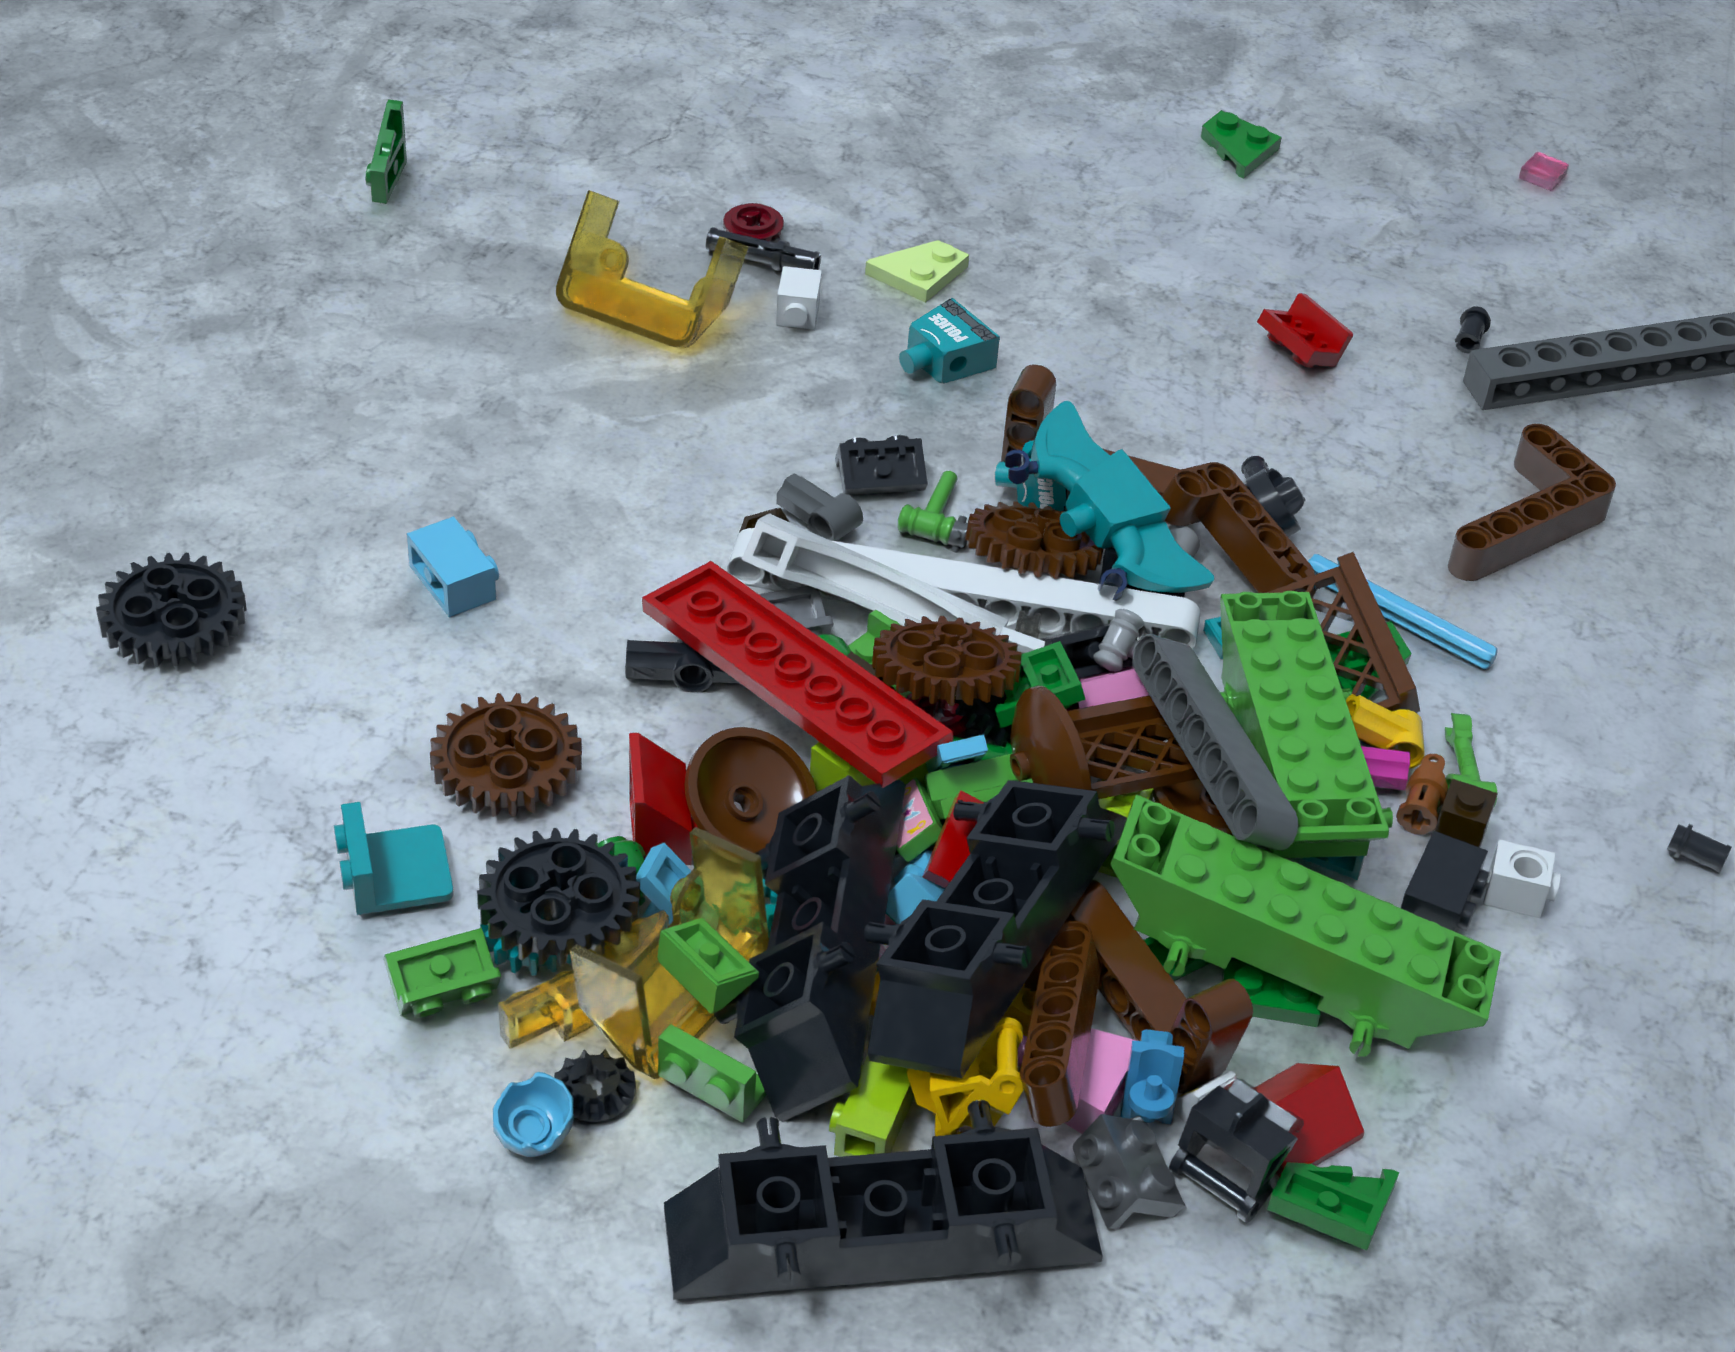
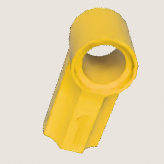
M1351 694L1346 699L1360 741L1374 748L1410 752L1409 769L1421 764L1425 755L1423 721L1416 712L1404 709L1390 711L1360 695Z

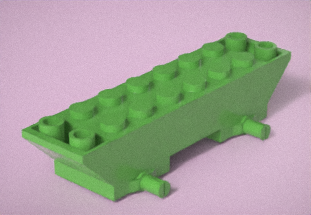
M1285 591L1283 593L1241 592L1237 594H1221L1220 609L1223 652L1221 679L1224 692L1220 693L1298 817V830L1293 843L1283 851L1270 848L1271 853L1283 858L1367 856L1370 841L1388 838L1389 828L1393 824V813L1390 807H1381L1346 703V699L1352 692L1350 688H1341L1310 593Z
M1136 794L1110 865L1139 914L1134 930L1158 940L1169 949L1167 960L1164 963V970L1168 974H1170L1176 962L1172 976L1182 975L1185 972L1188 957L1205 960L1223 969L1227 967L1231 958L1234 957L1320 995L1318 1010L1342 1020L1350 1028H1353L1354 1032L1349 1049L1352 1054H1355L1359 1048V1057H1365L1370 1054L1373 1038L1387 1039L1409 1049L1417 1037L1483 1027L1488 1021L1501 951L1396 907L1389 902L1382 901L1352 888L1343 882L1324 876L1296 862L1280 857L1252 843L1238 840L1234 836L1213 828L1206 823L1199 822Z

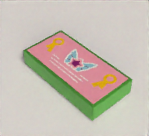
M916 777L906 784L896 848L898 853L907 862L912 861L937 842L943 828L926 788Z

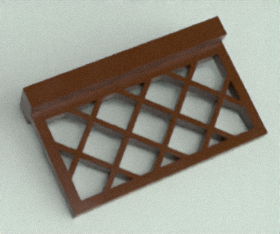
M1354 552L1337 557L1338 567L1266 592L1283 593L1285 591L1310 593L1315 610L1326 613L1320 625L1325 641L1342 647L1333 663L1337 675L1357 682L1352 694L1356 696L1361 695L1365 686L1368 685L1383 690L1387 697L1386 700L1376 704L1390 711L1404 709L1416 713L1420 712L1416 686ZM1335 583L1339 591L1332 604L1313 598L1317 589ZM1343 602H1344V605H1345L1346 609L1341 608ZM1335 617L1353 622L1354 626L1347 638L1327 632ZM1358 636L1362 643L1356 641ZM1350 651L1368 656L1369 661L1363 672L1343 666ZM1373 671H1375L1377 677L1371 676Z
M1150 695L1067 711L1082 742L1090 776L1106 780L1091 783L1092 791H1097L1098 799L1200 779L1182 748L1177 745L1176 738ZM1141 750L1159 756L1155 759L1136 754V751ZM1095 758L1117 763V765L1111 767L1093 761ZM1168 758L1187 762L1190 764L1177 765L1166 761L1168 760ZM1129 766L1147 772L1138 774L1126 771L1125 769Z

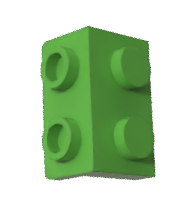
M1011 754L927 773L924 778L928 795L939 819L947 818L954 798L960 790L982 802H988L1001 791L1008 780L1018 781L1011 769ZM1027 779L1023 780L1022 782L1033 783V780Z
M482 928L384 955V963L400 1016L414 1013L415 1018L427 1017L442 1011L444 1003L463 999L464 1004L480 1002L493 995L492 990L498 988L501 980L499 967L494 968Z
M670 1024L658 1037V1076L743 1123L766 1096L755 1070Z

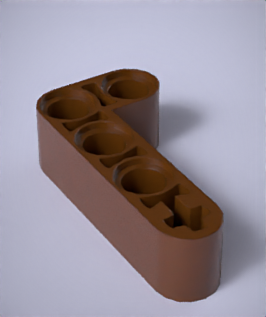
M1210 462L1181 469L1176 472L1162 494V498L1171 507L1165 521L1176 526H1186L1201 522L1258 593H1266L1315 575L1311 564L1236 473L1226 465Z

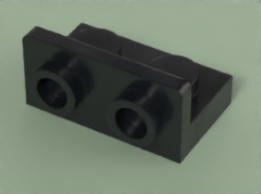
M895 435L883 441L852 438L845 443H839L835 462L836 467H840L843 493L848 495H865L926 490L928 483L921 438L909 439L905 435Z

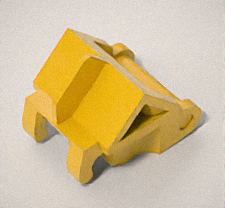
M1010 1017L1000 1020L963 1078L907 1068V1076L917 1105L936 1114L935 1136L961 1134L963 1132L959 1128L964 1126L972 1127L967 1107L976 1100H978L979 1110L981 1100H985L990 1104L993 1126L997 1124L1004 1114H1010L1023 1092L1020 1072H1018V1047L1023 1039V1027L1018 1020Z

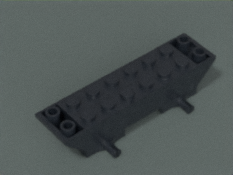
M848 775L779 812L776 829L770 842L766 844L765 848L746 856L745 864L752 874H758L760 871L768 868L765 885L778 895L768 947L766 951L749 959V963L759 971L758 979L725 1007L714 1013V1015L721 1024H727L737 1018L734 1038L748 1048L774 1116L781 1122L809 1111L858 1087L877 971L876 963L879 960L881 944L867 943L864 938V930L866 925H869V921L883 924L885 922L906 784L900 779L883 788L880 783L862 786Z
M1008 780L1001 791L988 802L981 804L958 800L955 803L953 814L956 821H968L977 824L966 838L970 855L938 900L922 899L914 912L900 924L889 925L869 921V925L865 927L864 938L867 943L888 945V948L876 963L880 976V985L867 1052L869 1061L951 1077H964L1120 839L1127 817L1101 808L1097 791Z
M978 1100L971 1102L967 1107L972 1129L956 1135L932 1136L931 1149L828 1158L826 1145L796 1147L781 1144L779 1120L770 1117L769 1135L767 1119L764 1117L756 1124L760 1146L746 1152L718 1154L717 1168L664 1202L673 1300L1102 1262L1103 1255L1082 1167L1041 1144L1038 1128L1010 1130L994 1127L990 1113V1104L985 1100H981L980 1110Z

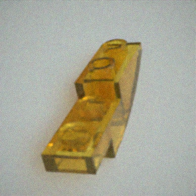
M662 910L647 918L635 920L632 922L631 932L621 931V943L619 945L605 941L604 955L601 956L592 949L586 950V962L581 963L578 960V967L570 971L560 972L552 979L527 991L517 992L507 1000L498 1003L500 1036L509 1049L552 1029H555L565 1042L599 1023L627 1002L646 983L660 964L657 958L660 931L669 928L668 914Z

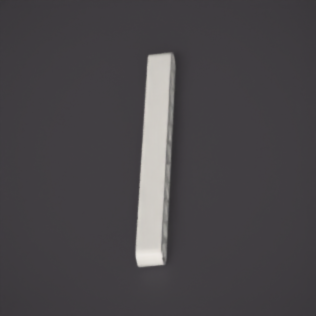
M754 528L742 530L737 535L727 566L729 574L746 586L776 591L808 586L783 579L742 561ZM832 541L1009 620L1006 628L1055 636L1108 624L1111 620L1115 619L1116 610L1127 609L1139 615L1144 621V626L1138 630L1139 636L1137 641L1146 634H1153L1189 645L1193 650L1197 644L1200 608L1195 602L1184 597L1125 588L1122 597L1115 601L1113 597L1118 590L1116 586L1103 585L1101 591H1098L1099 584L1060 577L1054 579L1048 575H1042L1039 578L1034 573L1029 572L1018 574L1017 570ZM819 589L821 598L854 603Z

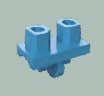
M1146 1029L1142 1031L1140 1041L1132 1040L1120 1117L1131 1119L1140 1116L1142 1121L1152 1123L1155 1119L1163 1124L1172 1123L1184 1060V1047L1172 1045L1173 1034L1170 1032Z

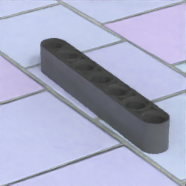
M1146 634L1141 637L1134 649V670L1234 837L1241 841L1283 851L1287 849L1297 835L1298 817L1193 649L1189 645L1153 634Z

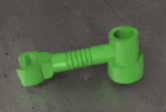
M1451 713L1453 728L1445 727V738L1450 746L1454 748L1460 774H1448L1446 776L1448 789L1452 779L1497 793L1495 782L1481 781L1472 747L1473 734L1470 715Z

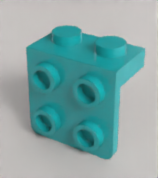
M361 803L341 804L343 824L334 825L337 854L347 853L348 860L339 861L343 890L353 889L357 915L447 902L452 899L453 884L441 827L431 824L366 834Z

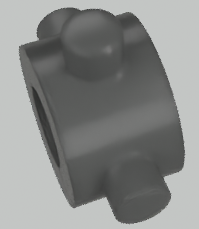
M959 516L958 521H955L951 530L948 545H952V552H959V549L965 548L968 542L965 540L968 525L966 523L967 517Z

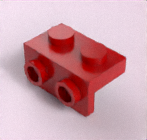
M1303 293L1297 294L1288 311L1263 309L1257 320V323L1268 331L1267 337L1280 346L1287 347L1293 352L1292 358L1308 368H1312L1314 365L1336 367L1353 338L1352 331Z

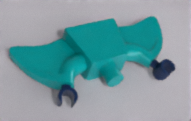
M1063 401L1043 420L1033 442L1031 461L1028 454L1021 450H1012L1006 454L1005 466L1010 468L1008 470V478L1014 484L1024 483L1028 479L1029 474H1034L1035 478L1056 481L1070 491V495L1065 503L1068 511L1060 515L1061 527L1068 536L1073 537L1085 531L1097 547L1105 549L1114 546L1118 558L1112 569L1103 573L1098 585V591H1101L1105 583H1114L1118 587L1113 597V600L1116 601L1122 597L1127 584L1150 591L1181 593L1206 589L1213 583L1214 575L1180 547L1171 534L1166 522H1164L1171 507L1123 449L1116 451L1110 456L1093 441L1072 402Z

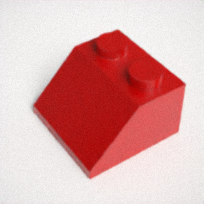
M629 733V803L632 840L641 844L646 856L652 847L665 842L685 865H692V846L701 845V831L691 817L686 801V763L640 733Z

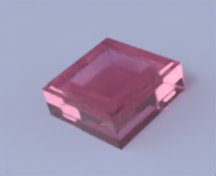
M1536 152L1521 167L1519 178L1552 191L1567 175L1569 165Z

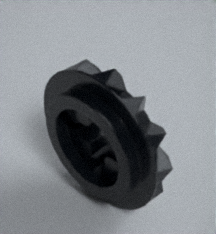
M584 1049L579 1058H565L562 1069L554 1073V1077L563 1081L573 1096V1118L597 1122L614 1118L629 1107L635 1096V1071H631L627 1067L624 1057L612 1058L606 1049L600 1055H589ZM588 1075L596 1076L597 1080L602 1082L601 1095L598 1096L596 1089L593 1090L591 1084H587Z

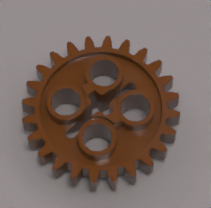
M1013 501L1012 506L998 502L997 507L985 504L984 510L976 508L974 514L969 515L965 540L969 541L968 548L976 549L975 555L988 556V563L1000 562L1002 563V569H1016L1018 574L1031 571L1039 578L1042 576V573H1048L1054 579H1058L1060 573L1070 578H1074L1075 572L1087 575L1088 570L1095 571L1097 565H1101L1104 549L1094 544L1085 531L1073 537L1068 536L1063 531L1060 524V515L1066 512V510H1053L1051 506L1041 509L1031 502L1028 507Z
M922 616L921 623L905 619L904 626L892 623L890 631H880V638L874 639L872 668H875L876 677H883L885 684L888 686L896 685L895 691L898 693L912 692L911 699L913 700L926 696L929 697L930 704H935L939 699H945L949 706H954L956 700H963L966 704L973 705V698H978L988 703L990 702L991 695L1002 698L1004 697L1005 690H1014L1015 682H1019L1022 653L1017 651V643H1008V635H996V628L980 629L981 622L977 621L967 625L964 624L963 618L960 617L955 621H947L944 616H940L938 621H931L926 616Z
M497 693L495 703L489 704L483 697H478V707L476 708L463 703L461 704V716L448 713L446 715L447 725H437V737L430 740L431 770L434 771L435 784H442L445 797L455 794L456 805L459 807L472 801L473 813L476 814L484 806L491 807L492 817H496L501 808H508L510 815L516 817L518 807L525 806L529 812L535 813V802L537 801L552 806L553 793L566 796L567 784H576L577 771L582 769V739L578 738L577 725H569L567 713L555 716V704L553 703L542 709L539 708V697L536 696L527 704L521 703L520 693H516L511 702H505L501 693Z

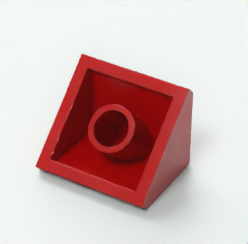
M1296 1063L1255 1087L1258 1093L1263 1094L1282 1109L1289 1110L1304 1120L1302 1129L1298 1133L1295 1131L1292 1133L1298 1140L1276 1171L1279 1177L1287 1162L1306 1163L1317 1166L1359 1141L1364 1136V1129L1340 1066Z

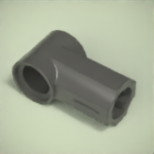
M795 473L784 480L782 487L777 492L776 504L807 523L810 532L830 541L837 542L859 527L863 522V512L853 497L845 493H840L833 497Z

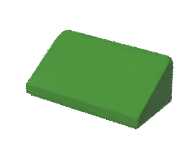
M703 918L660 931L657 955L659 963L711 1014L721 1010L758 979L759 971Z

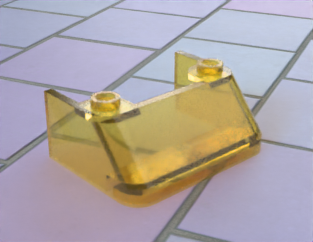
M588 190L557 281L556 296L558 301L565 308L668 346L680 349L692 346L728 307L748 246L719 236L706 276L694 285L689 300L680 298L624 277L629 264L628 252L621 243L608 239L620 201Z
M695 827L690 832L694 869L685 878L677 881L672 889L670 902L672 904L673 922L667 928L703 918L749 962L750 958L766 951L769 942L761 856ZM660 935L627 968L576 944L570 950L579 1008L635 1070L653 1079L660 1078L658 1076V1037L670 1024L699 1039L717 1020L714 1013L708 1012L659 963L657 955Z

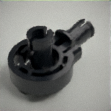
M1251 456L1247 458L1241 466L1242 474L1245 475L1244 477L1247 482L1245 486L1287 537L1301 530L1294 515L1303 507L1306 499L1292 477L1283 478L1276 469L1271 468L1269 470L1263 457Z

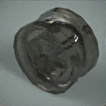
M1020 610L1015 631L1038 639L1042 614L1036 613L1035 616L1029 617L1026 611Z

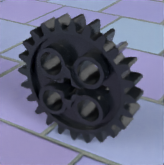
M166 553L163 562H157L155 558L148 556V565L144 567L132 562L130 563L132 573L128 574L117 571V582H106V593L98 595L100 605L96 607L101 636L102 638H107L109 648L119 647L122 658L134 653L137 664H141L148 657L153 658L154 667H159L164 659H170L172 665L178 667L182 657H187L194 664L197 663V653L200 652L210 657L214 656L213 645L227 648L229 646L228 636L239 635L238 625L245 624L244 612L247 611L242 582L235 581L234 571L223 572L222 562L220 561L208 566L207 556L204 555L196 562L190 561L189 553H185L180 560H174L171 553Z
M553 828L551 838L544 839L538 831H533V842L527 844L522 839L516 837L514 838L515 851L500 847L498 849L499 861L487 860V874L479 875V890H477V904L480 910L481 925H488L490 939L501 937L503 951L518 946L519 959L521 960L535 952L538 953L539 965H543L549 955H556L560 966H565L567 955L575 954L577 959L584 963L586 962V950L592 949L595 953L602 956L605 954V941L619 945L621 943V931L631 932L632 918L639 915L640 882H636V868L628 867V855L626 853L615 855V844L613 842L598 847L597 834H592L585 841L579 840L578 829H574L568 838H561L558 828Z

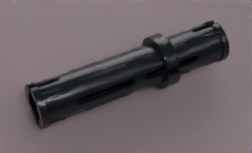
M715 227L710 228L706 238V249L708 252H717L771 265L773 270L782 272L783 266L819 270L821 264L820 252L791 247L789 242L783 240L774 243L747 235L719 230Z

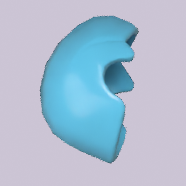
M536 1072L533 1077L526 1081L511 1082L501 1093L500 1098L493 1107V1132L504 1148L526 1157H538L548 1154L562 1144L572 1128L574 1116L573 1096L563 1081L543 1072Z

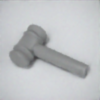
M1116 610L1115 619L1110 621L1105 637L1098 646L1100 650L1093 656L1095 662L1109 671H1121L1123 669V661L1127 660L1128 657L1133 659L1134 649L1138 643L1135 639L1139 636L1138 630L1144 626L1143 619L1130 610Z

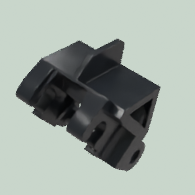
M1236 1078L1228 1091L1219 1085L1191 1108L1178 1143L1180 1148L1173 1156L1169 1170L1178 1176L1184 1173L1236 1209L1238 1211L1237 1217L1248 1223L1254 1218L1274 1189L1271 1186L1270 1180L1298 1140L1292 1133L1294 1131L1298 1133L1302 1129L1304 1120L1293 1112L1282 1109L1263 1094L1258 1093L1257 1088L1245 1080ZM1205 1144H1209L1217 1150L1220 1149L1253 1174L1247 1191L1196 1157Z

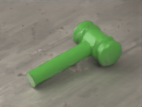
M945 471L942 473L925 510L920 507L914 509L909 504L902 508L897 523L900 533L909 532L911 536L923 537L934 542L941 541L944 545H948L956 518L953 516L945 517L942 512L958 480L954 472Z

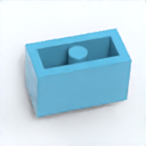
M454 516L407 533L409 566L448 617L496 600L495 581L499 579L497 565L490 555H484L478 547L473 533L470 530L465 531Z

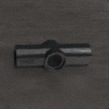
M678 639L677 642L627 640L626 678L674 680L678 688L688 692L704 691L712 685V682L739 683L681 639Z

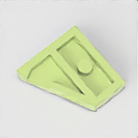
M937 240L869 259L866 261L865 274L926 303L968 268L969 254L954 248L950 244Z

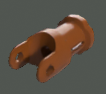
M1427 754L1424 756L1420 767L1409 777L1405 789L1407 800L1399 806L1396 814L1397 822L1407 832L1415 835H1426L1436 828L1439 818L1437 809L1444 803L1448 792V784L1443 773L1445 760L1441 755ZM1422 811V820L1418 822L1419 813Z

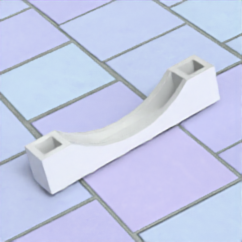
M767 514L758 519L742 557V561L783 579L826 591L872 611L878 610L903 626L905 619L921 623L922 616H926L931 621H938L940 616H944L947 621H955L960 617L963 618L964 624L967 625L977 621L981 622L980 629L983 630L994 627L996 628V635H1000L1002 628L1006 627L1009 622L1006 618L772 514Z

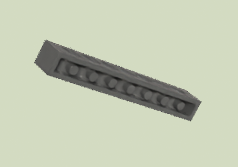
M1735 312L1471 350L1463 382L1481 409L1489 410L1735 373Z

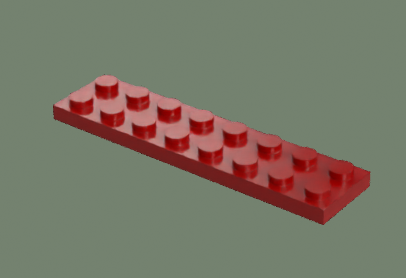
M712 561L642 597V608L645 614L876 784L880 783L883 788L937 756L938 745L953 742L952 730Z

